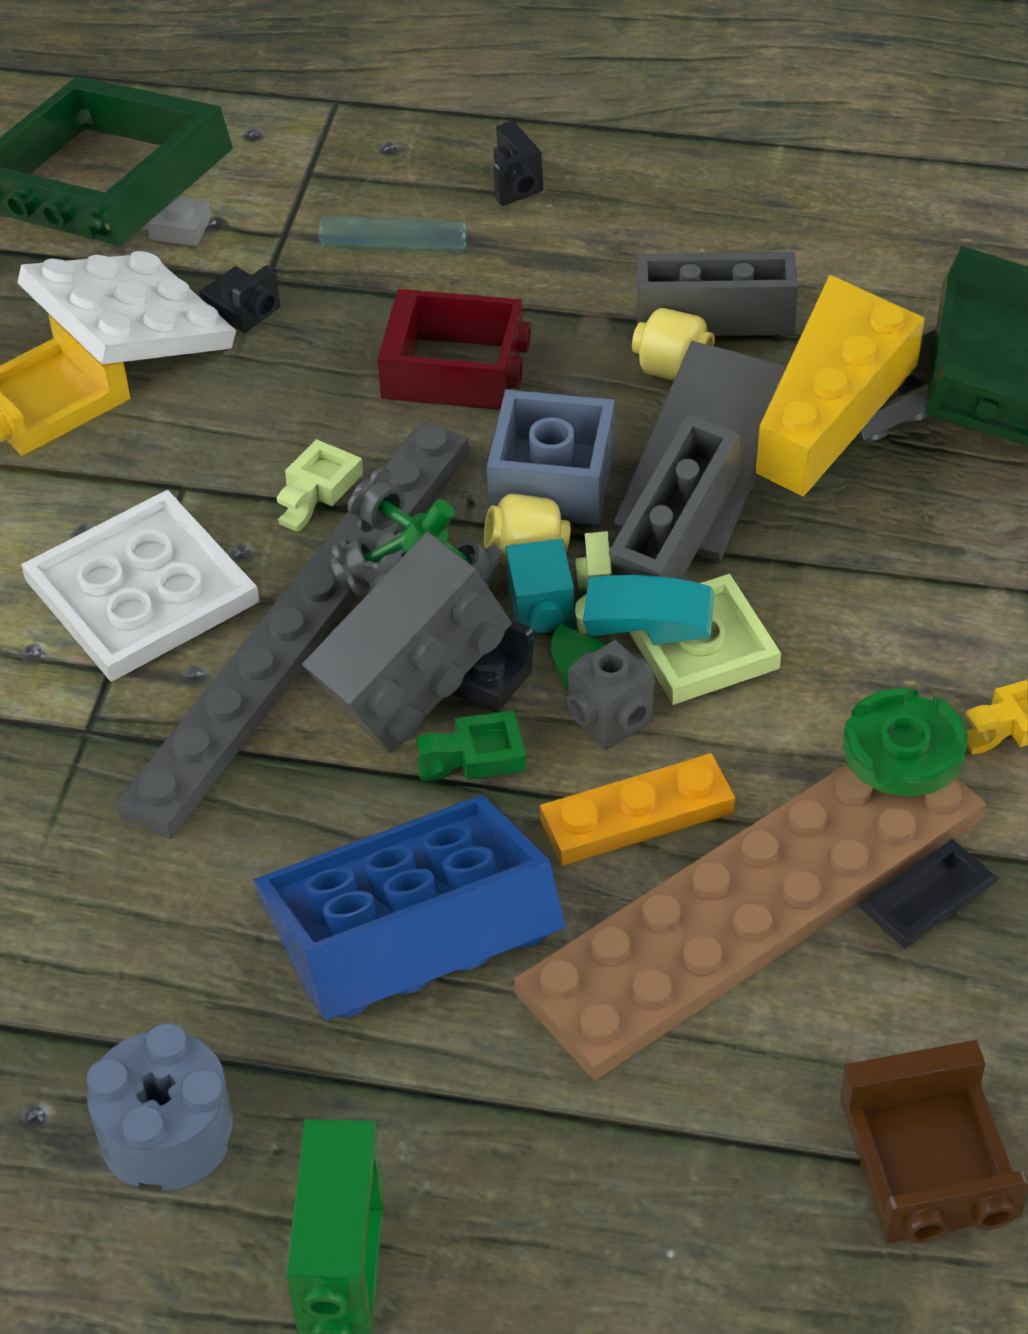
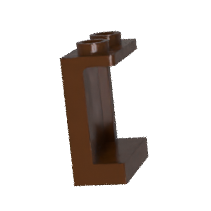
M977 1040L849 1063L844 1066L840 1102L886 1243L907 1239L913 1243H926L940 1238L948 1231L973 1226L982 1230H992L1003 1227L1015 1218L1022 1216L1028 1192V1181L1024 1171L1013 1172L983 1092L981 1081L985 1060Z

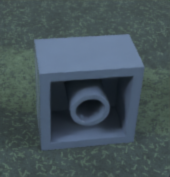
M505 390L487 463L489 508L491 505L498 506L503 497L512 493L545 497L554 500L559 506L561 520H568L570 523L600 525L615 449V400Z

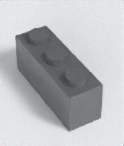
M795 252L637 254V325L639 322H647L655 310L666 308L702 317L706 322L708 332L714 333V337L795 335L798 296Z
M687 413L608 552L614 575L683 578L744 468L738 432Z

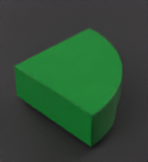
M559 623L551 640V659L554 669L559 675V681L568 690V667L574 665L584 654L595 652L607 644Z

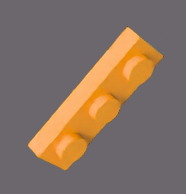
M710 753L541 804L540 821L561 866H565L735 813V796L715 758Z

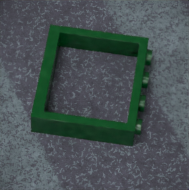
M76 76L0 137V215L122 246L233 149L221 107ZM85 128L160 145L106 192L31 175L35 169ZM106 223H108L110 230L106 229Z

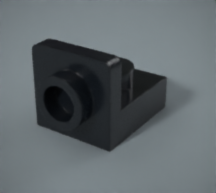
M514 120L496 126L497 148L493 151L495 161L493 170L495 198L501 206H505L544 191L542 152Z
M265 265L253 275L235 266L199 291L200 298L207 305L215 308L218 311V315L228 324L243 333H246L259 322L268 318L281 307L276 270L268 265Z
M510 619L512 624L504 632V636L498 646L491 652L483 654L464 675L462 683L452 695L495 713L499 712L532 673L533 628Z

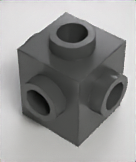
M614 640L595 652L584 654L574 665L568 667L569 695L566 698L569 715L605 750H608L653 722V686L655 685V678L650 666L643 658L637 655L633 656L617 640Z

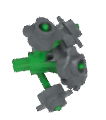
M385 468L375 470L371 478L365 479L358 484L349 499L348 511L358 517L357 527L363 532H369L374 528L382 530L391 526L394 522L399 523L405 529L396 536L392 533L381 535L376 543L375 550H372L367 542L361 538L351 543L345 540L341 544L336 543L332 546L335 557L331 561L332 569L336 579L346 590L352 589L358 597L364 595L365 592L369 593L427 531L477 569L489 587L495 578L496 566L502 559V551L496 545L483 548L473 540L462 541L455 547L447 542L448 532L445 527L455 515V510L451 504L444 500H436L427 514L418 513L412 518L402 511L405 500L404 494L390 483L391 473Z

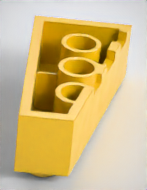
M829 275L760 424L755 473L804 497L917 367L925 317Z

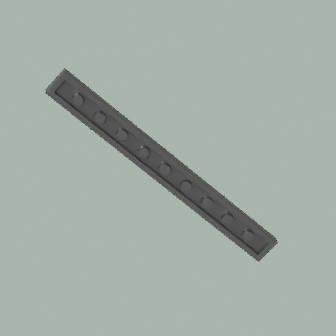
M424 421L418 423L383 467L391 473L390 483L404 494L405 500L402 509L404 513L413 518L414 515L423 513L469 454L468 437ZM349 511L118 799L117 807L121 818L172 839L304 668L302 663L328 637L358 598L352 589L346 590L336 579L331 565L332 559L335 558L332 546L336 543L341 544L345 540L351 543L361 538L367 542L372 550H375L376 543L381 535L392 533L396 536L399 532L404 531L405 527L394 522L391 526L382 530L374 528L369 532H363L357 527L358 517Z

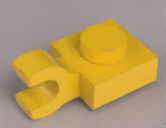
M1028 679L996 688L991 705H980L966 712L965 717L973 728L966 730L968 734L966 747L971 754L985 753L996 747L1009 735H1012L1020 748L1028 746Z

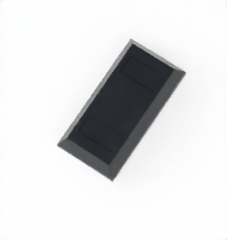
M951 839L863 902L860 908L901 947L906 949L996 883L998 878L956 841Z

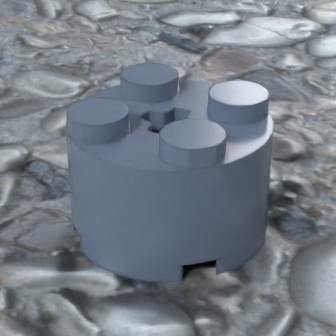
M171 1023L160 1024L153 1027L149 1032L135 1035L120 1042L107 1052L101 1060L90 1067L86 1081L88 1086L87 1105L104 1161L120 1180L139 1188V1183L161 1185L162 1191L178 1190L204 1179L222 1162L228 1150L227 1142L233 1129V1113L222 1065L215 1053L205 1043L191 1035L185 1034L184 1030L177 1025Z

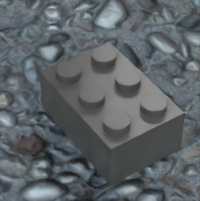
M427 531L302 665L342 713L391 754L402 742L409 740L417 733L423 719L443 698L450 696L458 689L464 675L483 654L491 652L498 646L504 636V632L512 622L477 569Z

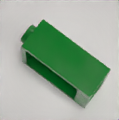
M304 1119L286 1274L298 1334H373L385 1201V1187L376 1121Z

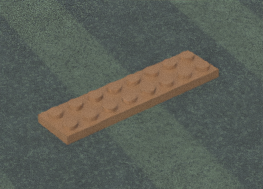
M845 764L515 977L514 993L595 1082L918 864L945 843L955 839L983 820L987 803L957 777L950 784L931 794L905 797L882 793L862 782Z

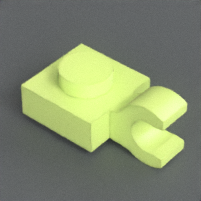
M316 439L285 470L286 486L277 496V503L288 507V509L278 519L279 524L299 532L309 522L318 500L333 506L363 475L362 458Z
M608 531L585 534L586 557L576 558L579 592H587L589 577L613 575L608 553L610 550ZM586 595L582 596L575 606L577 628L582 634H588L583 623Z

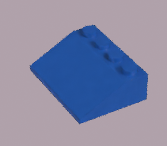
M483 794L253 879L262 903L308 997L325 1021L335 1017L344 1018L357 1015L364 1011L368 1004L396 993L408 994L416 992L425 987L428 981L456 970L466 971L475 969L483 965L489 957L515 947L525 948L534 946L542 942L548 934L566 928L550 860Z

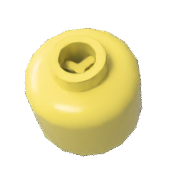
M659 308L651 314L647 322L638 323L633 335L632 351L639 354L640 366L644 373L674 381L691 340L714 346L715 337L714 333L708 332L706 322L702 317Z
M512 493L503 497L498 506H490L485 520L484 547L488 548L491 545H496L501 549L502 559L499 565L507 567L506 546L563 539L565 551L568 549L570 522L568 520H561L559 506L554 500Z

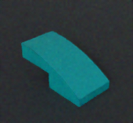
M648 575L589 577L583 623L590 637L647 630L653 645L707 639L711 635L714 592L711 586L669 577Z

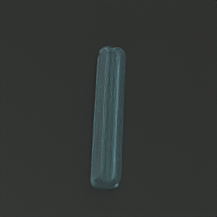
M324 216L319 224V240L324 246L463 251L467 244V226L463 221Z

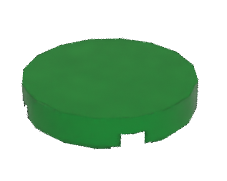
M902 687L877 691L861 699L851 711V717L845 724L842 749L848 767L862 782L882 793L910 797L931 794L954 780L963 768L968 734L962 717L948 702L934 695L932 701L926 697L918 696V690Z

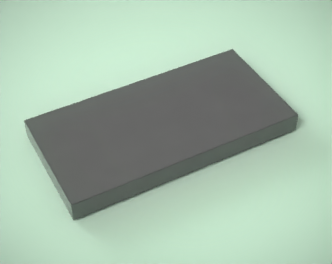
M691 340L614 519L615 533L621 531L688 413L738 432L740 435L744 468L695 556L720 563L756 476L760 424L787 366Z

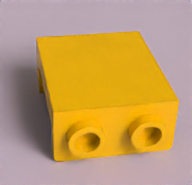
M50 314L48 316L53 339L0 365V442L7 440L21 456L32 452L131 399L124 362L101 364Z

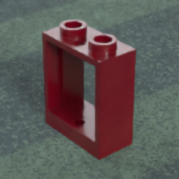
M397 289L377 358L381 399L501 410L505 390L520 389L523 358L519 357L520 353L528 354L530 349L531 322L523 321L522 299ZM419 339L501 346L497 364L414 357Z

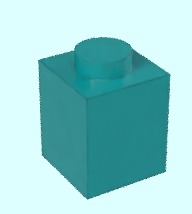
M563 539L506 546L507 586L514 620L533 628L534 633L555 631L559 623L569 628H575L574 587Z

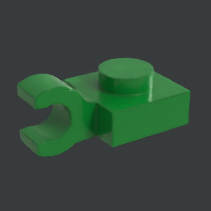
M514 710L454 718V733H427L416 737L420 756L416 757V764L420 781L440 780L461 766L463 767L466 780L526 771V752Z

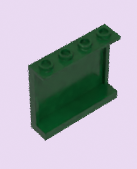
M960 246L941 287L924 414L1028 446L1027 266Z

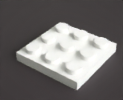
M135 251L131 255L107 257L92 255L88 259L69 261L47 259L44 263L21 265L17 283L101 364L232 349L236 330L218 315V311L215 308L207 305L197 296L186 282L177 278L154 254Z
M168 490L21 564L27 583L111 682L260 602L257 586Z

